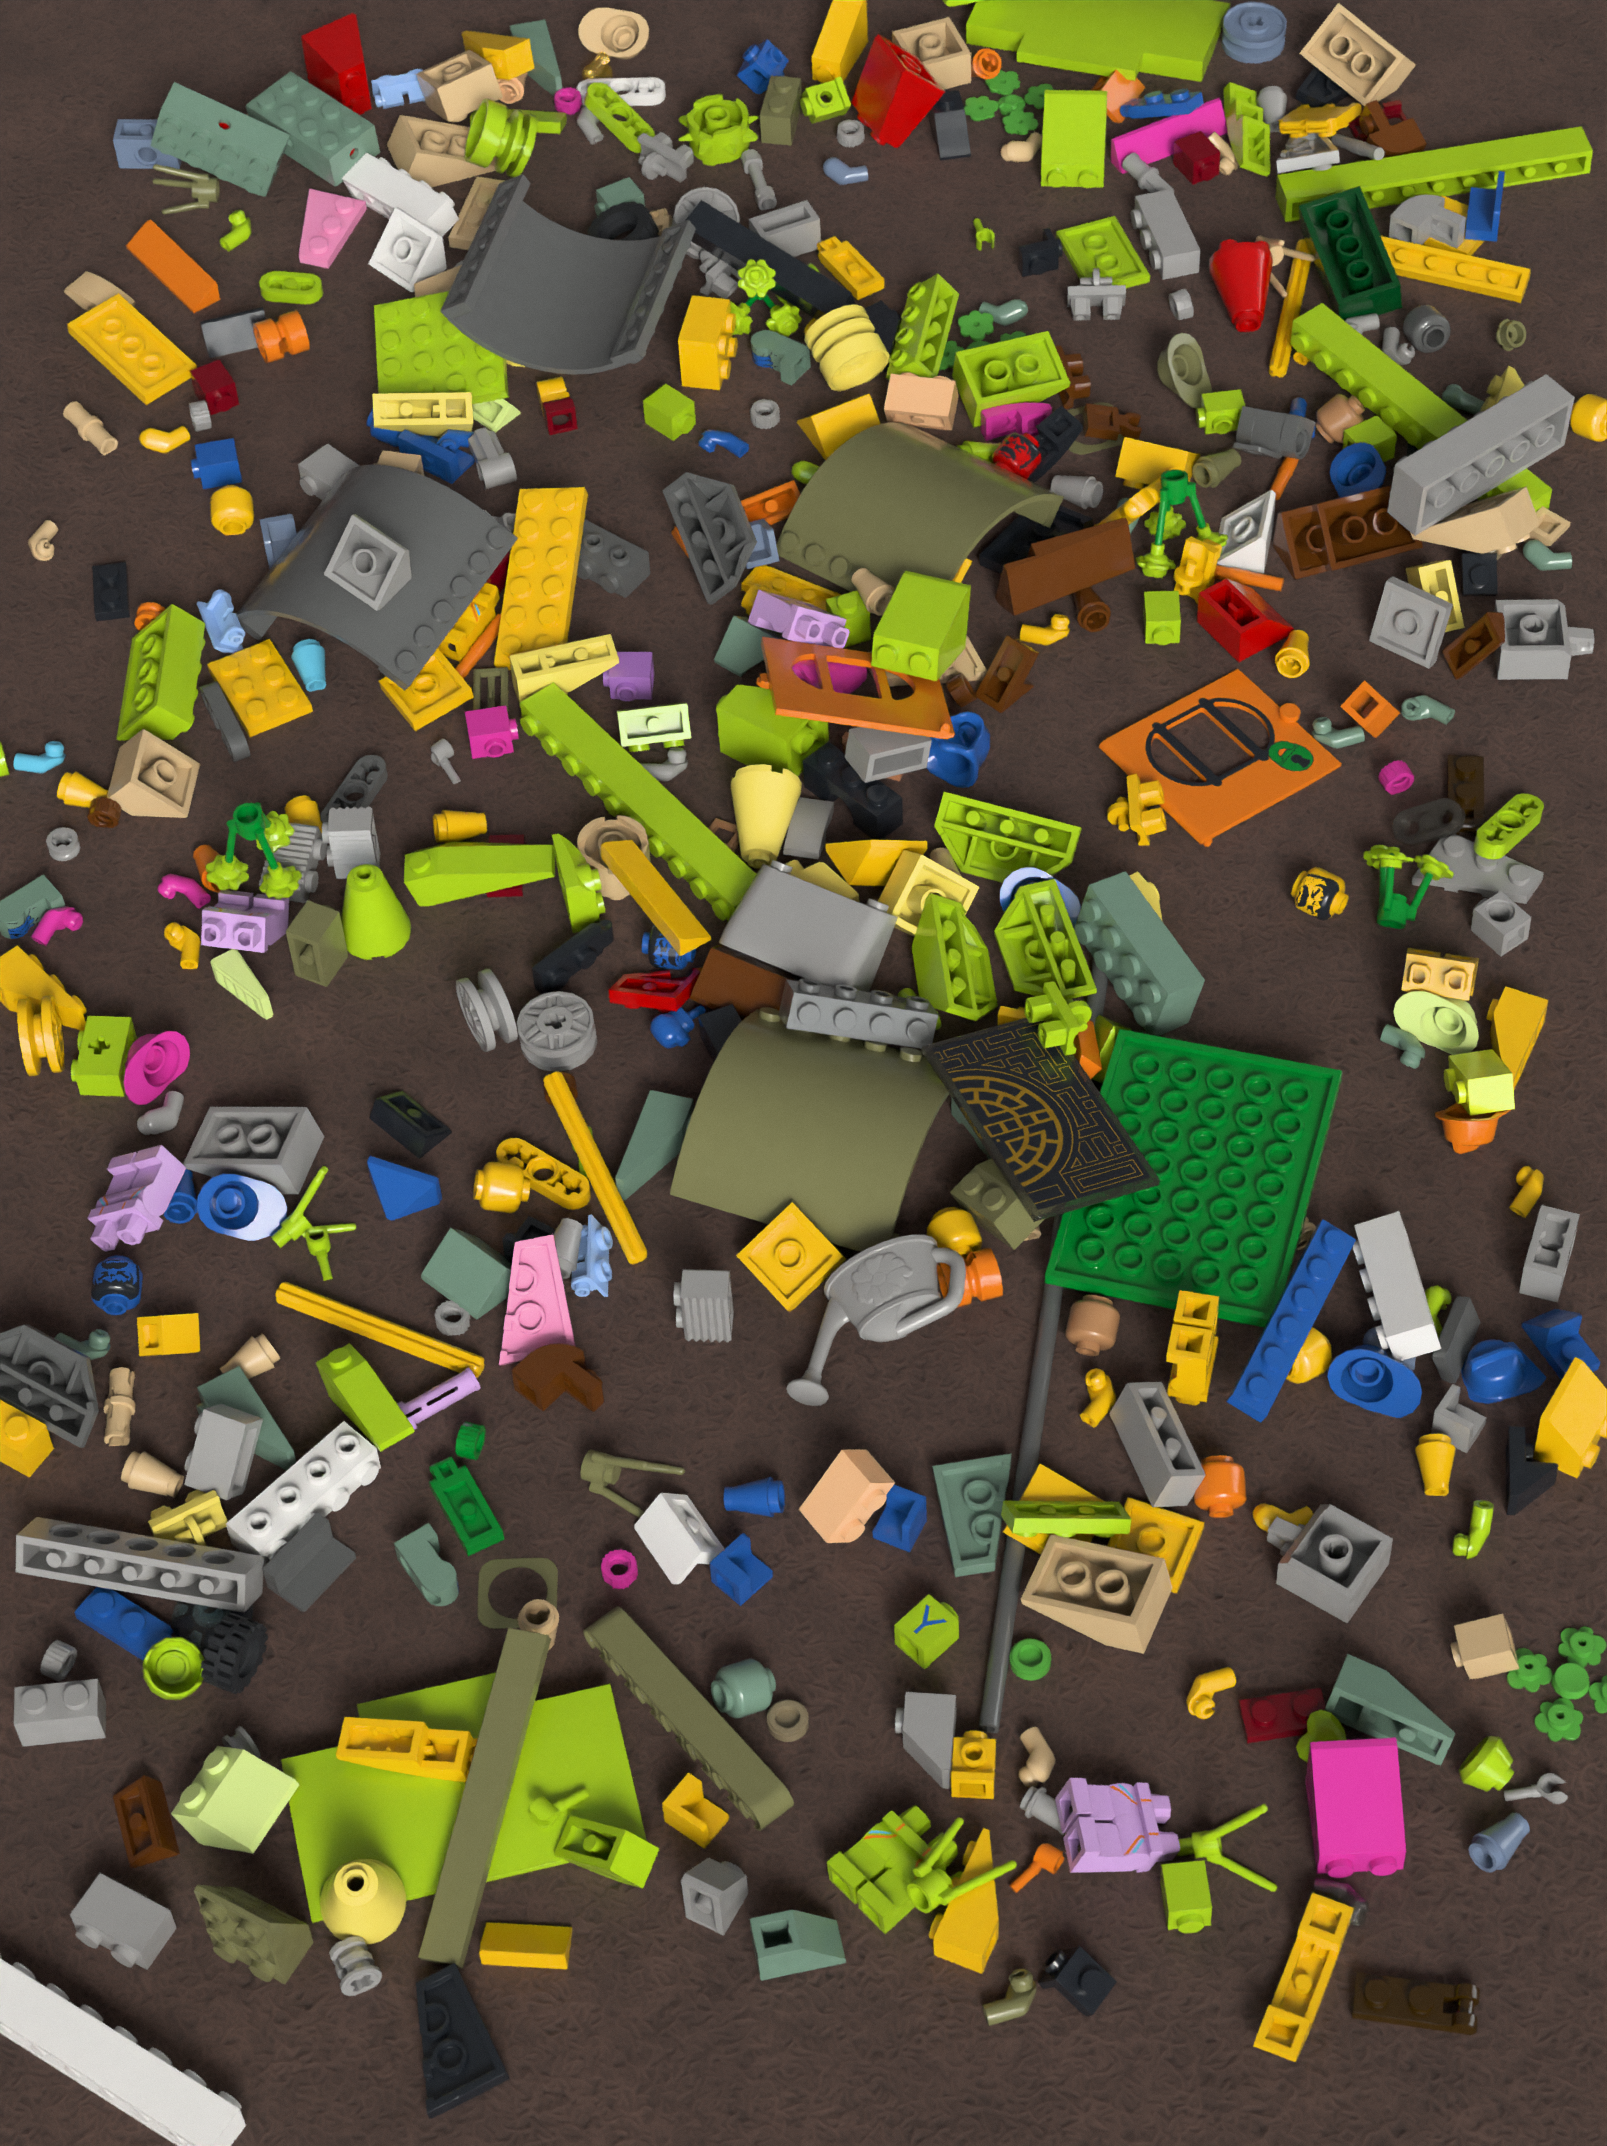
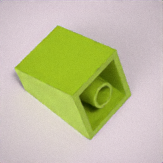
M1045 90L1041 186H1052L1055 188L1104 187L1107 91Z
M905 571L873 634L871 666L937 681L966 647L971 585Z
M736 685L728 695H724L719 700L716 707L720 752L747 766L772 765V772L782 774L784 768L799 776L803 772V760L829 742L828 722L775 715L770 689Z

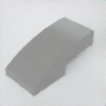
M799 797L789 825L783 855L819 859L826 842V830L834 813V802Z

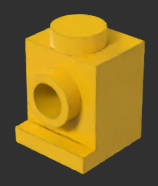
M967 1731L963 1734V1737H954L951 1797L994 1799L996 1739H988L987 1734L981 1731Z

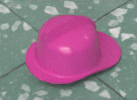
M165 1031L160 1034L143 1035L133 1042L128 1051L124 1077L125 1093L130 1101L137 1105L150 1103L186 1070L190 1058V1049L183 1035L177 1031Z

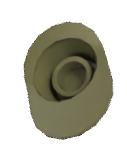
M1179 333L1174 335L1169 341L1168 348L1162 351L1158 357V376L1161 382L1171 391L1178 394L1187 405L1195 409L1201 408L1202 394L1212 393L1201 348L1197 341L1189 334Z

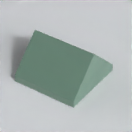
M450 1228L423 1270L421 1279L446 1298L458 1304L459 1307H462L477 1320L508 1298L512 1264L507 1258L477 1236Z

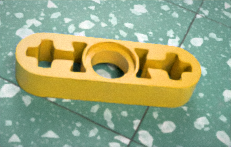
M509 1138L501 1142L497 1147L496 1155L499 1163L519 1165L523 1170L524 1179H530V1188L566 1209L576 1210L584 1207L590 1201L591 1192L588 1179L520 1138ZM519 1152L521 1155V1160L517 1157H513L510 1160L507 1158L508 1154L514 1156ZM540 1169H550L554 1172L553 1176L547 1180H538L533 1177L534 1173ZM577 1187L580 1188L579 1194L572 1192L570 1195H567L566 1188L570 1190H575Z

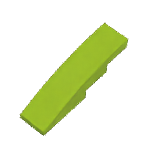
M1229 82L1224 88V110L1232 151L1241 168L1267 177L1270 174V125L1263 122V108L1257 106L1256 91Z

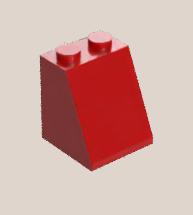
M351 13L302 35L301 40L309 83L358 115H362L365 111L372 109L356 15Z
M878 34L874 38L851 103L859 112L857 118L865 126L872 129L870 135L874 140L883 146L888 143L897 148L902 145L945 91L917 56Z

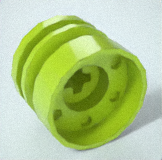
M487 98L484 99L479 105L469 129L465 146V161L486 168L495 157V170L497 173L501 174L506 170L507 176L511 178L521 175L534 148L537 117L529 113L523 117L522 111L516 109L507 120L506 105Z

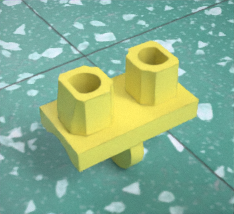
M195 1490L187 1495L186 1503L177 1508L171 1509V1507L162 1506L151 1511V1520L148 1521L156 1538L194 1543L206 1546L204 1537L227 1527L226 1523L228 1522L215 1490L208 1493Z

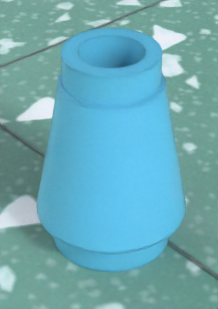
M313 639L302 640L295 644L291 658L306 690L311 692L324 689L326 687L325 649L320 646L318 641Z

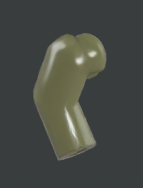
M1014 1970L1009 1976L1011 1984L1004 1999L982 2005L988 2026L1024 2016L1028 2012L1036 1994V1982L1033 1980L1032 1973L1029 1970Z

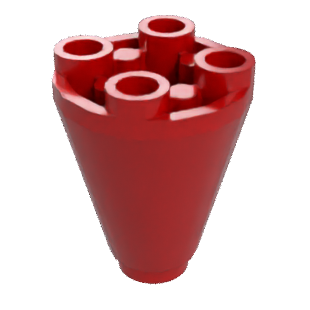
M1233 239L1225 240L1219 244V250L1209 259V272L1229 317L1239 332L1258 330L1264 318L1273 265V255L1270 252L1269 244L1265 241L1253 243L1237 242Z

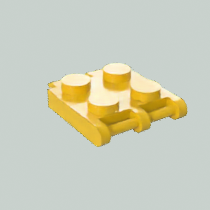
M1352 103L1345 107H1335L1334 104H1326L1323 107L1310 108L1309 105H1301L1279 119L1281 134H1289L1290 138L1304 137L1308 133H1318V137L1336 135L1337 130L1349 126V122L1361 114V104Z

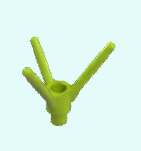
M322 1166L297 1208L280 1223L281 1228L271 1236L272 1240L280 1248L291 1239L296 1241L300 1236L305 1238L307 1231H309L310 1236L323 1234V1227L327 1229L328 1234L356 1229L355 1223L312 1226L303 1215L328 1172L326 1166Z
M1261 1804L1213 1830L1193 1832L1192 1837L1178 1839L1180 1845L1178 1856L1194 1854L1195 1858L1206 1857L1208 1862L1221 1865L1272 1892L1277 1890L1275 1883L1222 1856L1221 1837L1267 1812V1805Z

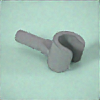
M440 739L431 746V760L437 766L441 765L454 785L461 782L451 762L448 760L454 756V750L447 740Z
M1553 1773L1542 1775L1538 1783L1530 1787L1504 1791L1506 1801L1543 1796L1551 1803L1562 1804L1568 1799V1796L1561 1791L1550 1793L1554 1785L1565 1783L1563 1779Z

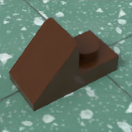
M1007 635L976 692L977 698L996 711L1004 712L1035 686L1025 679L1039 653L1014 636Z

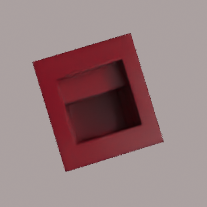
M563 377L536 382L538 399L549 435L578 429L575 405L566 391ZM566 415L569 421L563 425L553 424L552 417Z

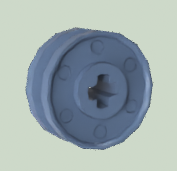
M1262 2L1237 4L1229 9L1224 16L1222 48L1228 56L1244 63L1270 61L1279 56L1284 49L1286 18L1280 10Z

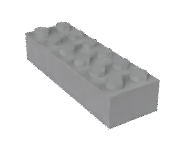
M1545 374L1534 382H1528L1514 394L1503 397L1497 404L1487 410L1478 412L1472 419L1462 425L1451 428L1447 434L1437 440L1426 443L1420 450L1410 456L1402 457L1394 467L1387 512L1416 536L1563 447L1566 441L1575 397Z

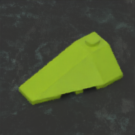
M449 842L420 849L405 855L404 883L419 907L433 906L555 877V852L553 845Z

